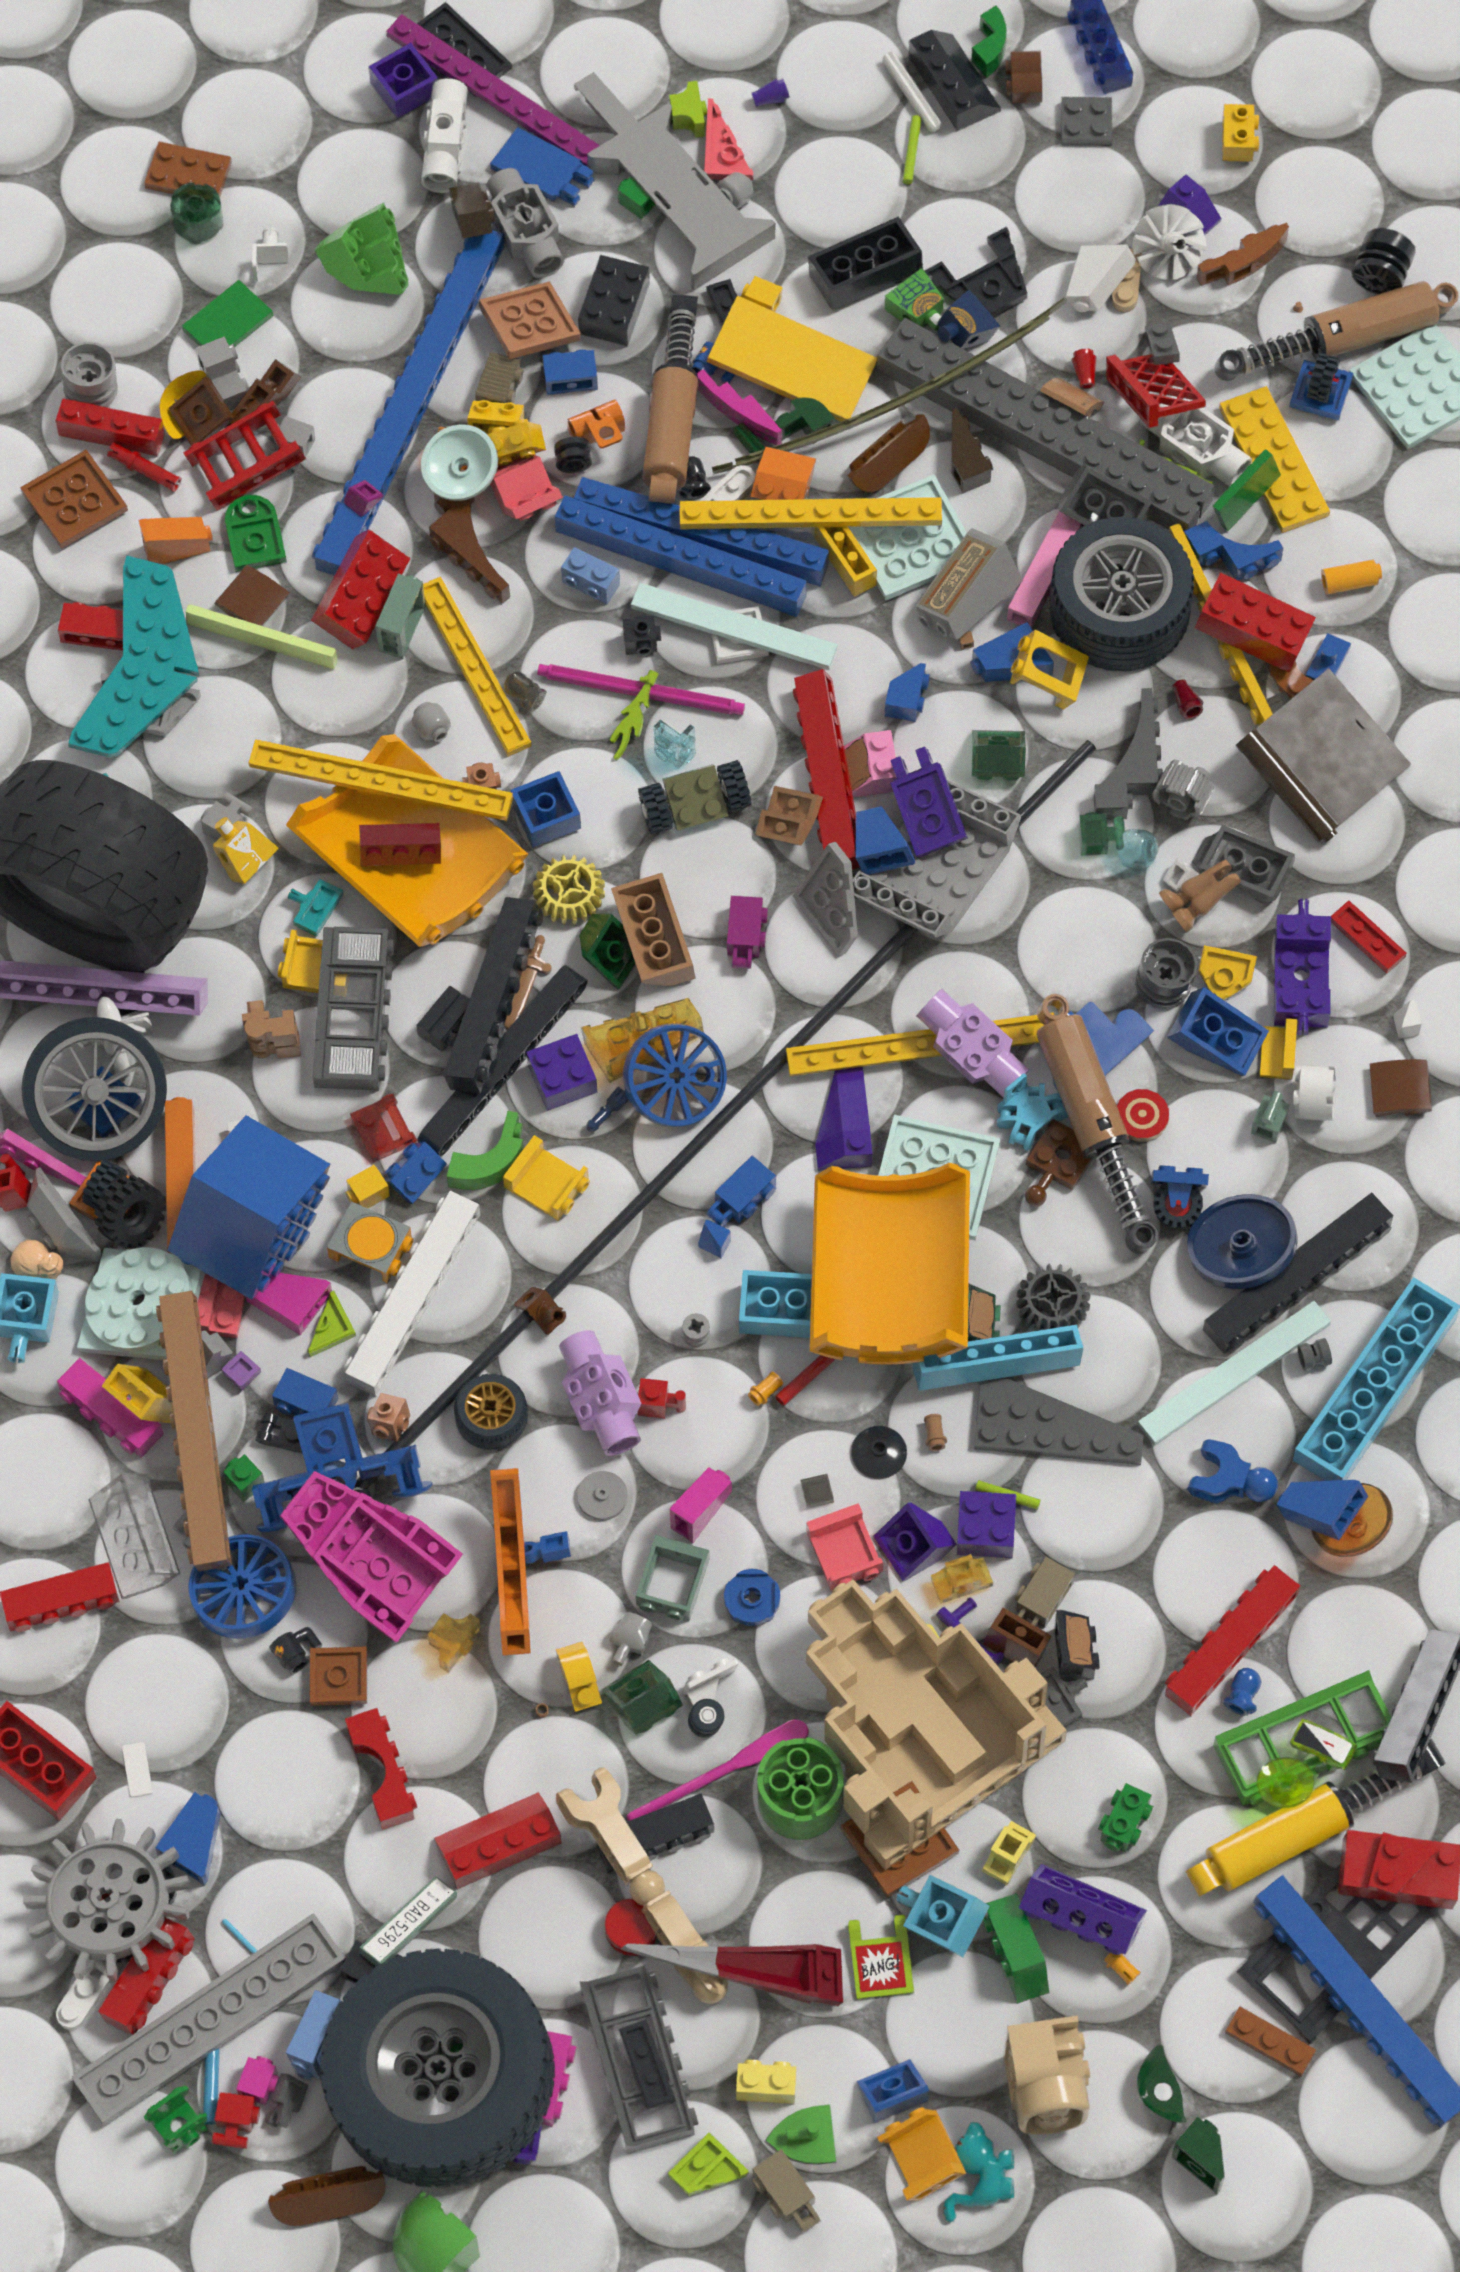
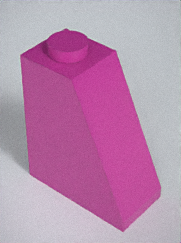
M279 1273L277 1277H271V1281L263 1293L259 1291L252 1300L246 1297V1300L301 1336L328 1300L332 1287L331 1283L324 1279Z
M708 1467L670 1508V1528L694 1543L731 1494L732 1482L730 1477L721 1470L714 1471Z

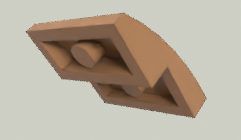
M1054 378L1048 381L1040 390L1089 418L1094 409L1100 411L1105 403L1061 378Z
M774 786L768 811L761 810L755 835L801 846L816 820L823 797Z

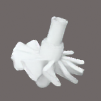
M1167 204L1152 208L1136 224L1133 232L1155 241L1135 234L1132 245L1133 255L1158 248V251L1139 256L1137 260L1141 268L1148 273L1159 257L1164 254V258L1151 275L1160 279H1169L1170 256L1173 254V280L1179 279L1186 275L1189 269L1178 253L1184 255L1193 270L1197 268L1202 256L1201 251L1188 247L1185 243L1206 250L1205 235L1201 229L1204 226L1189 209L1182 206Z
M102 997L98 1002L97 1017L122 1022L139 1033L145 1032V1028L152 1026L148 1012L139 1014V1011H134L121 1017L118 1008L110 998ZM94 1040L75 1043V1045L86 1047L93 1044ZM97 1040V1045H104L105 1052L111 1056L118 1047L115 1043ZM122 1048L113 1063L115 1074L130 1067L126 1049Z

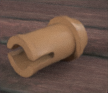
M929 1414L924 1417L927 1433L925 1444L929 1447L930 1451L943 1450L946 1447L947 1437L943 1434L942 1417L940 1414Z

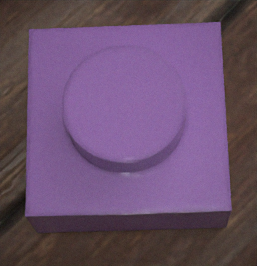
M242 1351L221 1369L222 1373L241 1391L261 1373V1368Z

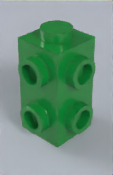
M1125 1783L1122 1791L1116 1790L1110 1803L1114 1808L1110 1816L1104 1815L1098 1830L1102 1831L1100 1841L1104 1842L1105 1847L1115 1852L1120 1850L1127 1852L1130 1845L1136 1846L1142 1832L1138 1827L1142 1820L1148 1821L1154 1807L1150 1804L1151 1794Z

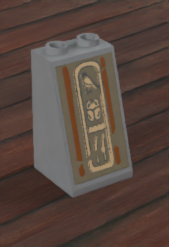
M971 528L915 605L919 613L920 623L927 629L931 628L938 631L942 636H949L958 640L1021 584L1023 580L1006 543Z

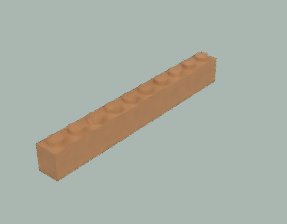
M192 1290L159 1296L160 1305L156 1306L158 1321L163 1324V1332L159 1333L161 1347L162 1349L166 1348L167 1358L163 1359V1368L165 1375H169L170 1385L166 1386L169 1402H173L174 1412H170V1422L172 1428L176 1429L177 1439L173 1440V1446L176 1456H180L181 1466H177V1476L179 1482H183L184 1493H180L182 1509L187 1511L188 1520H184V1530L186 1537H190L191 1547L187 1548L188 1560L198 1571L232 1566L197 1297Z

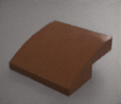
M246 565L214 604L231 617L263 626L289 596L290 592L265 574Z
M1403 1059L1369 1064L1373 1113L1376 1117L1401 1112L1405 1116L1432 1111L1427 1060Z

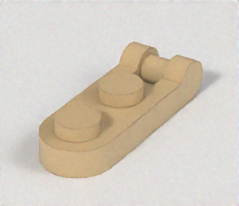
M1142 253L1134 255L1136 258L1134 266L1112 293V305L1120 312H1130L1137 305L1141 271L1137 257L1142 256Z

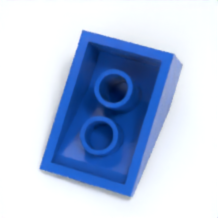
M1202 987L1190 993L1167 1038L1192 1054L1241 1076H1245L1269 1030L1207 988Z

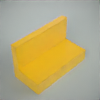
M1286 1019L1285 1028L1263 1026L1269 1032L1261 1047L1260 1077L1292 1080L1295 1063L1297 1019Z

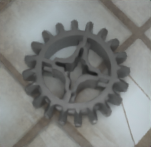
M1048 1264L1046 1271H1043L1038 1266L1036 1268V1275L1029 1272L1026 1277L1027 1280L1020 1282L1021 1289H1018L1016 1297L1019 1298L1016 1301V1307L1021 1309L1019 1311L1020 1318H1026L1025 1325L1028 1327L1035 1324L1034 1331L1077 1325L1079 1328V1320L1084 1321L1087 1318L1085 1312L1090 1310V1304L1087 1301L1091 1297L1089 1292H1085L1088 1288L1087 1283H1080L1082 1278L1080 1274L1072 1277V1268L1063 1272L1061 1264L1057 1266V1270H1052V1266ZM1057 1284L1067 1288L1068 1290L1060 1289L1057 1286ZM1047 1285V1289L1044 1292L1037 1293V1296H1032L1039 1287ZM1051 1292L1053 1294V1298L1056 1299V1309L1054 1308V1303H1052L1050 1299ZM1069 1305H1075L1069 1313L1060 1316L1062 1309L1069 1308ZM1039 1311H1045L1049 1316L1043 1315Z

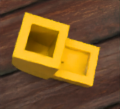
M581 1641L556 1649L561 1672L566 1681L575 1712L602 1704L594 1669L584 1643Z

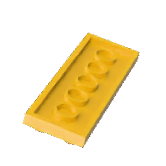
M1265 386L1220 402L1219 409L1227 425L1234 429L1233 437L1239 449L1250 456L1252 462L1265 449L1275 459L1281 476L1263 494V497L1281 533L1329 517L1330 509L1268 387Z

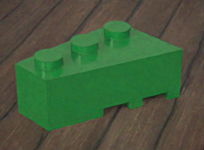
M1017 1893L986 1903L990 1907L982 1922L986 1933L991 1932L993 1939H991L993 1950L996 1956H1000L1003 1974L1006 1979L1008 1978L1016 2003L1018 2004L1050 1992L1045 1958L1028 1918L1024 1913L1025 1911L1019 1909L1021 1902Z

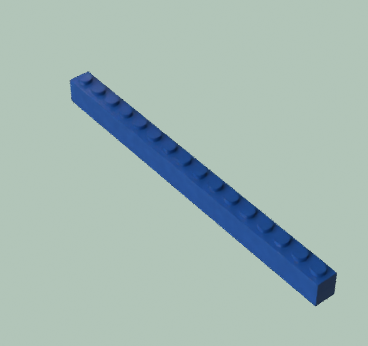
M492 230L490 234L464 239V249L462 253L458 252L455 257L454 269L452 273L447 274L444 281L445 288L442 294L438 293L435 298L433 313L427 315L424 322L425 329L422 335L418 334L414 343L415 350L412 356L408 355L405 360L404 372L395 381V391L392 397L389 396L386 399L384 405L385 412L382 418L378 417L375 422L374 434L365 443L362 459H358L355 463L354 476L344 486V496L341 502L338 501L334 507V517L331 523L327 522L324 527V538L321 544H316L312 558L315 559L316 570L335 576L355 536L370 528L505 248L504 233ZM366 480L384 496L369 512L360 516L344 503V499L349 487Z

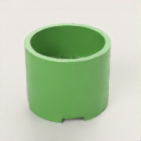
M809 1737L807 1739L783 1740L771 1747L761 1760L757 1778L758 1807L765 1823L777 1834L794 1840H807L818 1837L835 1824L842 1810L844 1790L843 1770L835 1752L823 1742ZM803 1781L806 1782V1786H804V1785H800L799 1787H796V1786H795V1785H796V1782H797V1783H802Z

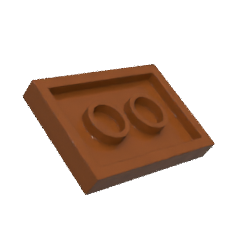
M158 141L144 185L146 189L218 204L232 164L231 156Z

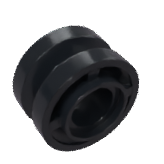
M567 437L559 440L554 445L556 468L559 471L578 473L592 465L590 443L587 439Z

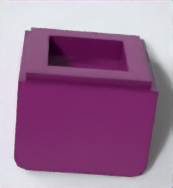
M364 480L348 488L344 503L358 515L363 516L384 495Z

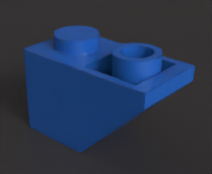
M925 663L916 665L890 681L885 702V717L916 722L917 713H923L925 697H921L922 690L928 689L930 674H926Z

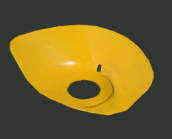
M195 370L178 376L168 384L162 393L159 405L160 416L166 431L174 439H179L185 435L168 408L176 402L175 400L180 399L199 381L207 377L206 373L202 370Z

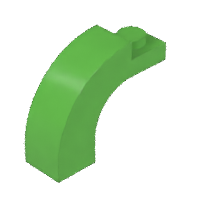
M507 1111L501 1138L498 1144L489 1152L481 1155L452 1153L447 1173L448 1187L462 1190H478L493 1186L503 1180L505 1173L524 1149L523 1139H520L523 1123H519L517 1112Z

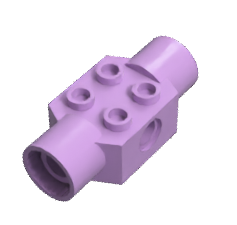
M941 989L917 1014L916 1017L936 1034L933 1048L972 1084L985 1080L1004 1098V1090L1023 1073L1027 1074L1029 1072V1069L1010 1052L1012 1039L973 1003L961 1007L948 993Z
M592 1330L581 1331L567 1337L559 1345L561 1354L568 1367L562 1384L582 1431H595L607 1456L618 1455L634 1448L641 1441L633 1422L641 1401L621 1355H605L595 1332Z

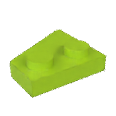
M710 2132L668 2172V2176L688 2196L744 2178L749 2174V2170Z

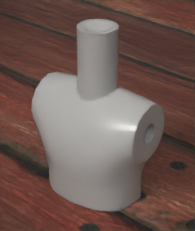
M626 1612L620 1623L613 1628L609 1641L619 1646L612 1660L614 1664L622 1666L629 1651L641 1655L644 1653L648 1644L649 1632L652 1628V1623L640 1615Z

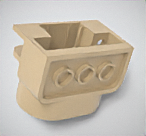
M1078 2016L1007 2026L1003 2058L1012 2108L1016 2110L1018 2127L1023 2133L1032 2135L1059 2133L1082 2125L1088 2118L1090 2106L1086 2086L1089 2085L1090 2069L1088 2060L1083 2061L1085 2041L1083 2032H1078Z

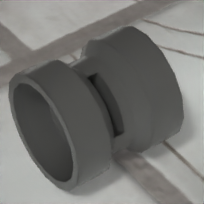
M1326 1338L1318 1339L1310 1345L1308 1343L1297 1345L1299 1360L1304 1371L1312 1370L1316 1365L1327 1366L1332 1364V1355Z

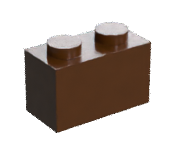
M1003 1607L992 1623L983 1645L997 1653L1002 1652L1004 1657L1012 1662H1021L1027 1658L1036 1667L1045 1653L1052 1635Z

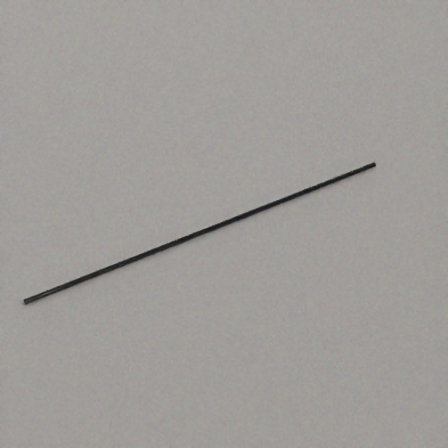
M1086 740L1016 811V813L1021 815L1018 828L1096 750L1095 745L1091 741ZM905 924L544 1289L553 1300L787 1063L786 1048L804 1046L919 929ZM523 1311L400 1435L398 1441H394L385 1452L410 1446L456 1399L462 1386L470 1379L472 1380L474 1377L479 1376L533 1321L529 1313ZM380 1475L362 1480L359 1477L354 1488L368 1489Z

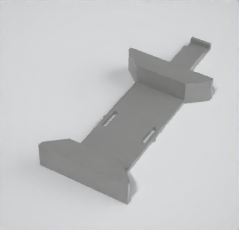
M594 72L574 84V89L585 97V102L615 135V137L587 154L588 168L592 169L594 173L617 175L626 170L656 204V207L666 215L695 248L696 253L691 269V287L693 290L775 239L776 223L771 219L744 218L707 176V173L698 166L669 133L672 123V106L669 103L638 122ZM693 170H695L708 185H704L701 182V180L694 174ZM655 194H658L670 209H667Z

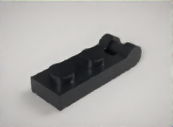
M263 1413L261 1418V1424L263 1425L261 1431L257 1432L255 1440L263 1445L302 1453L294 1421L279 1418L270 1413ZM273 1428L280 1429L279 1436L271 1434Z

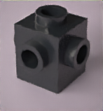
M639 615L631 619H622L626 655H648L651 652H657V642L662 640L660 625L655 626L654 616Z

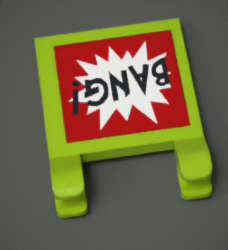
M896 1915L894 1917L896 1935L894 1937L862 1940L860 1921L850 1920L848 1922L857 1999L914 1993L907 1928L903 1926L906 1921L905 1915Z

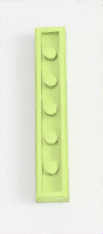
M188 604L185 611L188 625L331 669L336 667L337 655L335 648Z

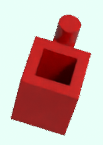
M3 1154L0 1161L5 1166V1169L0 1170V1207L5 1212L28 1207L32 1184L25 1177V1172L9 1154Z
M640 1378L638 1397L641 1405L637 1411L638 1416L665 1419L667 1407L675 1408L679 1413L686 1410V1394L684 1391L678 1390L675 1394L669 1393L668 1381Z
M220 2092L215 2123L217 2128H223L226 2131L225 2134L214 2132L212 2144L247 2149L249 2137L238 2136L239 2131L251 2133L253 2124H258L260 2107H257L255 2097Z

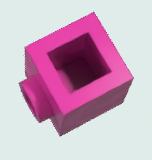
M257 2056L256 2059L248 2057L236 2088L238 2095L255 2097L256 2103L266 2105L270 2093H274L280 2077L277 2075V2068L273 2065V2061L262 2056Z

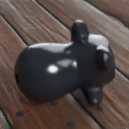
M689 456L686 483L681 488L679 494L684 498L700 499L711 490V486L706 482V472L700 458Z

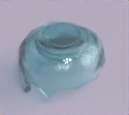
M1128 829L1122 834L1118 844V855L1125 867L1144 869L1155 862L1158 854V843L1151 832L1143 829Z

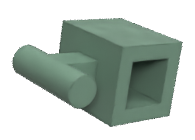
M1273 1091L1271 1097L1264 1095L1254 1118L1251 1134L1277 1143L1290 1104L1285 1103L1282 1099V1093Z

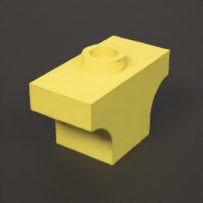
M1011 1821L1007 1827L1004 1826L992 1846L982 1872L1008 1885L1034 1842L1036 1834Z

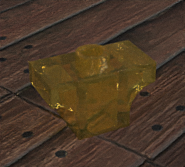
M971 1554L944 1563V1568L932 1574L930 1578L940 1604L993 1586V1580L984 1557L973 1559Z
M445 1613L441 1615L427 1635L429 1645L440 1652L438 1660L441 1669L450 1673L461 1655L466 1656L474 1644L472 1640L481 1629L479 1618L471 1613L463 1619H453Z

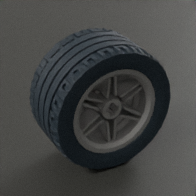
M1110 517L1094 521L1077 530L1074 535L1069 537V540L1065 541L1063 547L1059 550L1052 571L1049 613L1050 619L1053 622V629L1057 637L1060 638V642L1089 656L1088 665L1109 671L1126 672L1143 669L1166 658L1167 654L1173 652L1174 648L1179 645V641L1183 639L1189 624L1194 590V575L1188 554L1183 550V546L1179 544L1178 540L1172 537L1165 529L1138 518ZM1145 599L1150 600L1151 603L1148 605ZM1101 603L1104 609L1097 608L1096 604Z

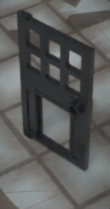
M1339 1864L1308 1896L1305 1902L1371 1980L1431 1916H1434L1438 1908L1413 1905L1419 1912L1405 1927H1402L1389 1915V1912L1399 1902L1389 1901L1382 1908L1373 1899L1354 1897L1341 1911H1338L1325 1897L1339 1883ZM1360 1901L1364 1902L1376 1914L1361 1931L1346 1918ZM1381 1921H1384L1397 1933L1383 1950H1380L1367 1938V1935ZM1273 1933L1239 1968L1237 1973L1289 2021L1308 2043L1312 2044L1320 2032L1340 2011L1331 2004L1329 2000L1330 1995L1324 1989L1298 2016L1263 1983L1268 1975L1292 1951L1286 1942H1280Z

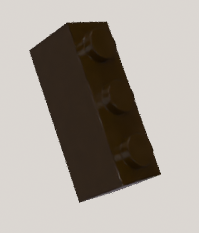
M479 182L449 188L453 214L462 239L492 233L491 224L496 223L494 211L491 208L486 190H481Z

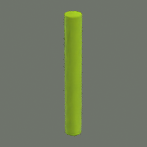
M918 115L911 117L903 174V183L907 185L913 183L921 117Z

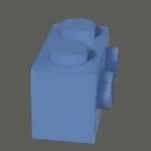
M574 547L561 566L563 583L605 604L609 603L620 586V569Z

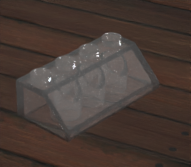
M121 1473L88 1499L121 1599H127L163 1587L180 1574L147 1474Z

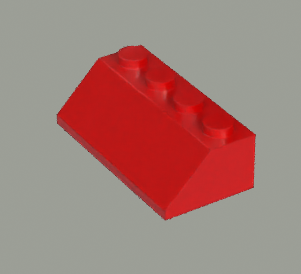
M539 1792L434 1838L457 1890L562 1844L558 1826Z

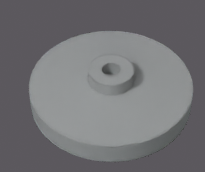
M597 1471L589 1474L582 1480L578 1487L577 1499L579 1507L585 1515L595 1520L604 1521L615 1518L624 1510L628 1494L626 1485L619 1476L608 1471Z

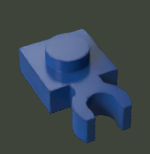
M567 1531L541 1536L540 1542L537 1543L532 1541L524 1542L526 1564L533 1563L539 1558H543L544 1562L571 1557L570 1539Z

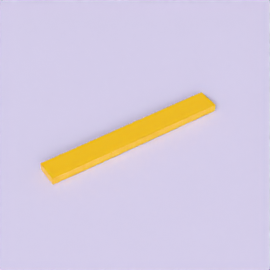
M441 576L424 583L425 606L507 756L509 757L532 747L531 740Z

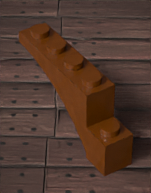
M434 493V506L442 516L429 526V540L437 550H443L455 566H461L473 582H479L492 599L497 598L503 604L510 598L509 584L487 560L477 540L471 518V504L475 501V497L454 501L442 498Z

